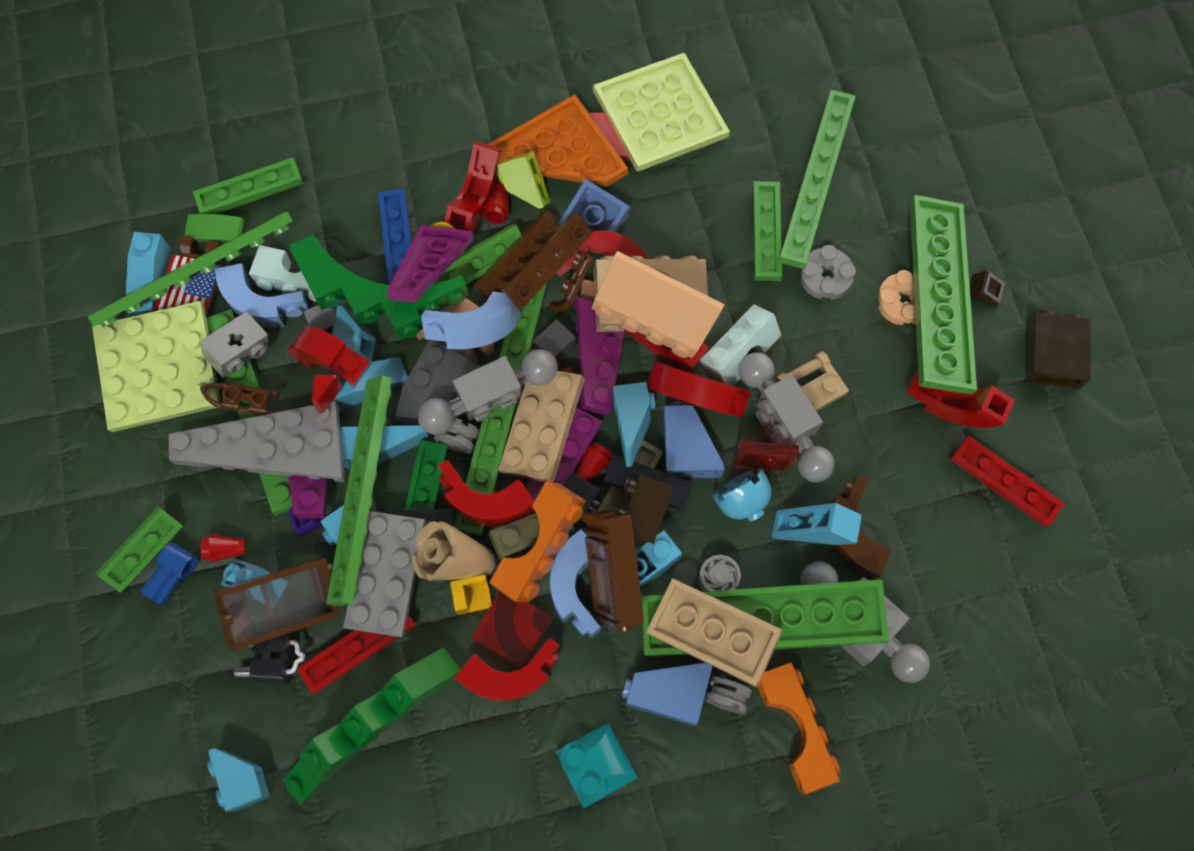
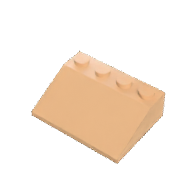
M617 251L591 309L595 310L596 314L606 320L613 319L622 323L621 326L630 332L635 333L638 331L646 335L647 339L656 345L664 344L672 348L673 353L680 357L693 358L725 304Z

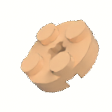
M902 270L897 274L889 276L882 283L877 293L878 307L881 314L894 324H916L914 274L907 270ZM900 294L908 295L911 303L908 301L905 303L900 302Z

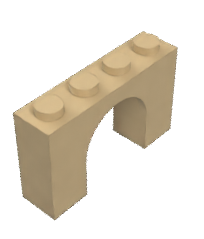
M605 256L595 262L593 268L595 298L612 263L613 256ZM641 256L630 257L708 296L706 259H697L695 256H685L681 259H670L668 256H659L654 259H643ZM595 311L596 332L624 331V328L621 326L622 323L613 319L606 320L601 318Z

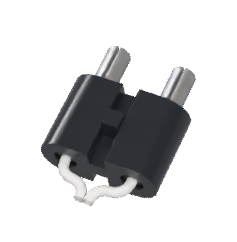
M293 631L249 646L252 647V652H255V659H251L250 666H236L234 669L235 671L249 672H234V675L236 677H250L252 683L288 684L298 664L304 662L305 653L300 652L295 632ZM296 652L300 658L296 659L295 662H291V656L295 655Z

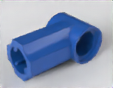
M169 543L160 552L157 558L158 566L140 593L164 606L180 581L188 578L194 571L198 558L178 545Z

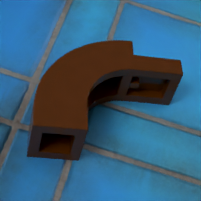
M857 475L852 483L847 481L841 497L836 495L831 504L837 503L856 512L869 479ZM860 528L857 543L832 545L836 554L845 565L869 580H877L882 575L891 552L890 549L868 539Z

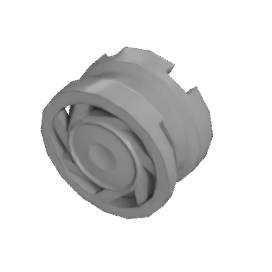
M455 418L450 430L444 434L435 435L434 439L437 443L448 444L450 450L469 454L474 447L472 441L477 439L479 432L472 424L468 423L466 425L462 423L461 419Z
M712 556L704 562L700 569L698 577L699 586L703 592L735 590L741 579L740 568L729 556Z
M713 676L710 682L712 686L711 692H707L704 701L726 711L744 715L747 710L745 702L746 699H750L752 690L731 680Z

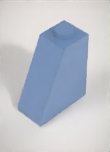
M674 402L669 404V406H664L665 473L678 478H721L724 472V464L693 405Z
M702 663L635 673L633 681L626 680L622 697L628 698L626 706L696 726L712 665Z

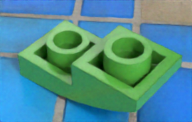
M188 214L184 236L193 237V243L208 242L210 240L219 242L222 245L242 234L244 219L218 214Z

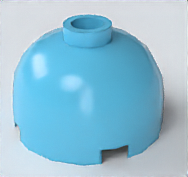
M758 468L756 475L752 470L724 484L725 488H727L726 491L720 494L716 490L712 495L718 507L731 519L742 520L748 518L749 521H754L764 514L762 509L768 505L772 491L770 482L763 469Z

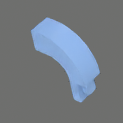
M242 263L215 269L219 290L233 311L238 316L247 311L260 327H285L283 317H298L304 313L303 311L309 309V303L302 291L274 297H264L252 292L249 274Z
M492 292L487 302L476 310L465 313L425 310L421 318L425 339L444 341L447 344V349H471L494 343L507 336L518 324L521 313L505 293Z
M581 529L568 539L566 544L557 553L551 569L550 589L555 610L562 622L565 623L573 616L575 619L572 623L582 636L587 633L590 638H593L600 632V626L579 601L575 590L578 577L588 567L585 537L587 536Z

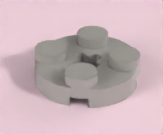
M825 245L823 248L809 253L805 269L801 268V284L815 298L837 299L843 296L851 287L856 269L846 254L837 250L834 246ZM822 269L831 270L833 277L826 276L824 278L822 276Z

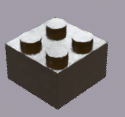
M631 474L630 478H625L621 487L620 494L624 495L621 505H616L613 512H617V516L631 514L634 537L654 544L674 487L642 475Z

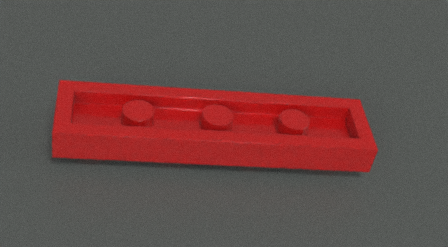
M970 436L965 438L950 459L1045 528L1050 526L1065 504Z
M409 615L405 633L416 627ZM354 630L297 668L311 693L316 695L400 637Z

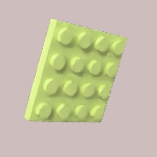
M685 53L593 86V92L637 172L729 137L730 131Z
M201 301L120 319L106 327H102L101 324L92 326L106 423L109 431L116 432L218 408L210 404L200 391L201 385L218 383L215 368L201 352L200 341L209 336L205 308ZM208 389V395L221 403L219 389Z

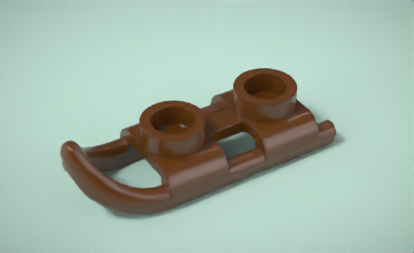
M589 249L587 253L583 252L582 255L576 253L570 267L575 270L572 278L566 276L560 292L565 293V298L557 303L550 304V309L562 312L571 307L593 260L594 250Z
M210 383L200 386L202 395L213 406L257 415L274 413L267 411L270 396L279 397V391L234 383ZM208 389H223L222 403L212 399L207 393ZM240 401L250 402L249 408L239 406Z

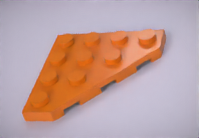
M575 94L488 144L502 149L499 163L506 159L534 151L541 174L545 177L580 183L587 179L595 185L607 187L629 174L627 166Z

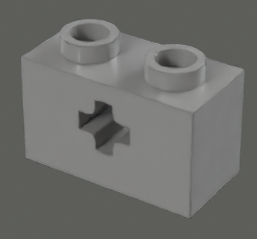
M246 311L200 341L201 352L222 377H225L229 373L234 374L244 366V363L250 359L262 356L268 348V334Z

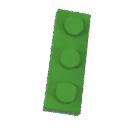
M158 506L96 572L97 576L121 593L183 526Z

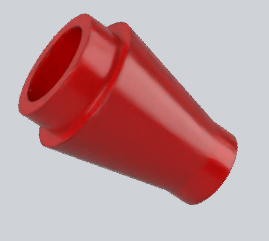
M497 184L493 193L483 207L485 219L494 224L503 223L509 216L510 192L506 191L504 184Z
M593 443L591 447L586 448L575 475L590 483L608 466L612 454L603 446Z
M210 534L209 537H202L201 556L203 561L209 560L210 563L246 555L245 538H233Z

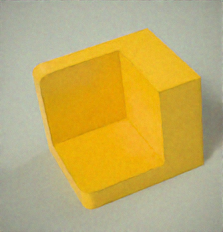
M486 575L450 582L454 607L458 615L492 608Z

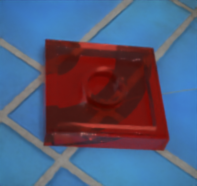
M740 440L734 455L733 467L755 470L762 468L767 471L788 472L799 455V445Z
M499 591L471 639L522 669L551 622L552 616L528 602H515Z

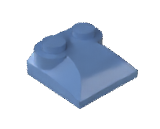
M585 179L559 224L562 226L573 213H578L591 232L611 231L616 233L619 226L626 222L631 207Z

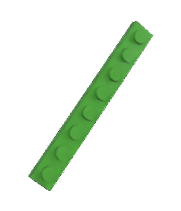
M835 90L830 91L779 263L802 269L806 267L856 95Z
M285 211L89 314L88 319L93 327L98 324L106 327L118 320L116 317L118 313L126 310L130 314L143 307L141 301L149 297L154 301L168 293L166 288L176 283L178 287H181L193 280L192 274L200 270L202 274H205L218 267L215 262L225 257L227 261H230L242 254L239 249L247 245L254 248L266 241L264 236L274 232L275 236L285 232L290 229L288 223L293 220L288 211Z
M232 309L206 318L210 334L236 318ZM251 359L244 363V366L234 374L229 373L225 376L227 383L261 388ZM240 401L239 406L249 408L250 402ZM237 411L240 420L262 416ZM259 473L272 513L276 516L293 508L288 476Z
M384 375L366 381L326 604L332 606L353 605V600L357 594L356 582L358 571L362 564L361 554L363 542L367 535L368 514L372 507L371 496L373 485L377 478L378 456L382 450L381 439L383 428L387 421V404L391 397L390 387L392 378Z

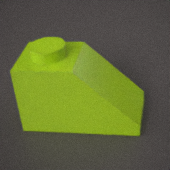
M534 151L506 159L497 165L498 178L504 184L506 191L537 208H542L551 201Z

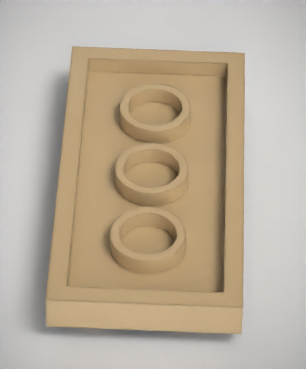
M557 371L555 378L546 385L537 386L529 382L525 384L498 471L502 474L540 482H546V480L554 482L585 381L582 375Z
M672 578L646 633L757 687L783 631Z

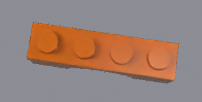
M546 480L532 505L540 525L536 544L531 551L522 557H503L489 583L515 602H530V600L535 598L540 590L539 584L543 577L554 565V558L557 552L566 544L570 529L582 516L586 500L563 485Z
M788 663L764 672L757 688L765 707H776L786 711L793 717L799 727L801 734L800 749L797 756L788 766L800 795H805L839 782L837 774L840 773V768L836 758L833 755L829 756L825 746L828 743V739L823 727L817 726L813 717L816 714L815 706L811 698L804 695L801 687L804 685L803 677L798 668H793L792 663Z

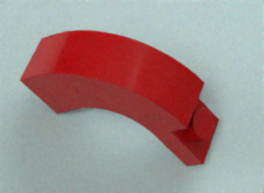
M479 141L473 144L464 185L456 199L448 204L444 222L451 224L455 229L474 232L484 217L483 207L498 182L497 165L500 161L502 149Z
M592 231V235L557 271V274L562 276L570 269L576 253L582 255L583 252L587 253L589 249L594 250V254H604L613 257L617 251L628 257L641 256L643 259H649V257L639 245L622 234L611 231Z
M305 326L287 350L289 356L311 370L317 364L354 387L371 365L368 359L347 347L344 341L313 326Z
M656 361L647 388L664 395L741 418L751 391Z
M918 368L915 370L905 391L924 403L923 409L944 420L974 428H994L1004 425L1015 402L1013 398L994 386L977 390L970 395L919 386Z
M448 459L438 465L442 474L438 477L447 491L451 490L444 495L447 503L457 514L468 521L484 526H503L525 518L535 511L532 507L535 501L519 479L502 491L493 494H482L471 490L463 482Z
M549 638L525 667L514 672L494 670L474 654L454 678L470 692L486 700L494 702L518 701L535 694L550 681V677L543 672V669L546 667L550 670L558 661L560 655L557 652L560 650V646L553 639Z

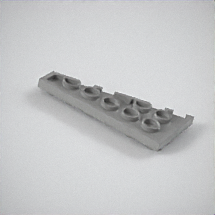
M332 401L324 413H319L315 406L312 405L169 434V460L173 464L216 466L222 467L225 470L244 469L253 473L290 477L292 475L308 476L309 479L320 480V478L334 479L337 482H345L339 407L335 401Z

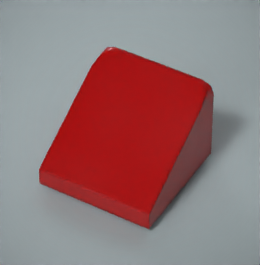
M315 375L312 402L319 413L325 412L342 388L336 375Z

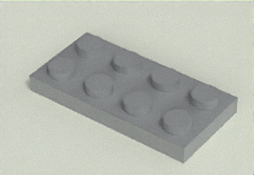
M369 511L366 525L367 535L363 542L361 554L362 564L358 571L356 582L357 594L353 600V605L347 606L343 628L404 638L416 578L412 554L417 555L418 545L414 544L421 529L425 527V519Z

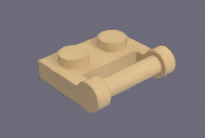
M823 351L816 354L813 360L788 374L782 373L775 377L777 383L793 374L797 381L820 368L823 375L801 387L816 412L847 395L849 392L831 365L829 357Z

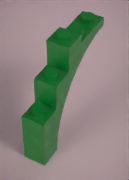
M314 234L289 245L321 311L326 308H334L341 301L347 299L360 326L365 323H373L380 316L386 314L399 341L404 338H413L423 330L421 316L425 310L440 311L449 305L460 304L469 296L467 285L461 275L442 283L433 284L416 303L389 300L387 295L389 285L372 282L355 275L339 265L323 249Z
M444 647L395 674L380 692L355 705L339 724L316 736L299 754L301 759L283 780L288 792L295 797L300 805L310 800L338 770L389 727L423 702L448 687L461 669Z

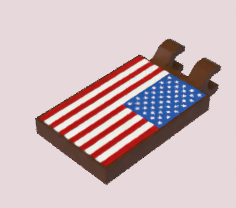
M182 236L180 240V254H171L165 274L201 256L196 254L199 245L193 243V237ZM208 240L205 253L217 248L220 243ZM220 260L215 262L218 266L216 268L225 267V265L221 263ZM215 269L205 274H202L200 270L191 275L193 280L187 284L178 287L175 283L166 288L168 293L156 299L152 312L201 301L204 304L206 318L210 317L219 291Z

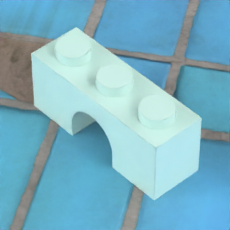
M259 245L249 272L257 287L266 291L276 289L285 294L302 291L309 299L317 302L302 272H289L292 262L286 251Z
M754 304L700 360L707 378L734 386L741 379L739 376V365L749 350L754 348L764 354L781 336L775 314Z

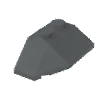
M429 340L402 388L394 421L404 426L419 425L418 411L424 402L433 398H440L447 402L457 398L453 380L480 368L474 349H447L446 342Z

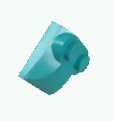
M609 723L555 752L583 808L637 779Z

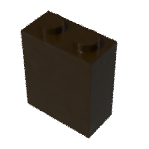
M1051 311L1035 312L1026 322L1025 383L1081 389L1091 380V319L1081 318L1076 314L1057 315Z

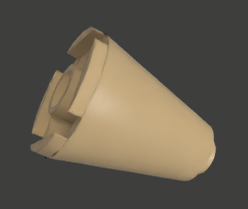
M429 522L421 529L414 544L418 545L417 555L412 554L414 571L420 578L428 581L467 579L480 575H486L487 577L495 567V556L490 549L446 522Z

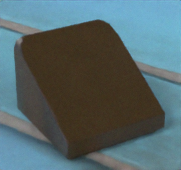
M988 270L973 274L969 285L970 298L993 306H999L1005 282Z

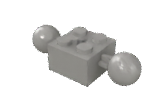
M542 349L529 352L524 357L521 367L514 371L506 356L453 380L457 398L448 402L440 398H433L424 402L418 411L419 425L429 434L440 435L450 430L455 417L465 413L469 422L476 419V422L485 420L492 415L491 411L499 407L505 410L517 403L516 399L520 398L521 385L528 382L537 386L550 383L557 374V361L550 352Z
M755 352L748 354L739 365V376L747 386L758 388L761 392L755 411L758 421L761 425H766L770 431L772 443L788 444L774 445L777 449H781V451L797 449L800 454L797 463L798 470L803 478L810 482L825 481L832 475L835 461L832 454L826 448L814 446L811 441L823 423L820 416L793 374L774 383L772 379L775 368L772 360L763 353Z
M821 561L808 564L800 576L801 585L838 583L835 569L828 563ZM863 577L860 581H868V580ZM884 596L889 643L844 645L842 647L862 666L870 663L883 650L891 658L890 666L898 679L907 683L918 682L929 671V657L921 647L914 644L903 645L894 637L910 618Z

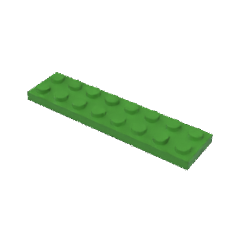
M914 195L910 200L919 386L970 395L977 391L964 204Z
M883 580L703 592L782 629L783 633L775 649L889 643ZM664 594L642 596L644 655L646 657L687 654L646 633Z

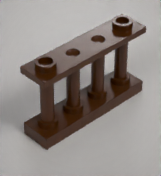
M543 211L474 285L487 300L492 292L505 293L517 309L522 310L592 235V232L578 213H573L560 226L550 211Z

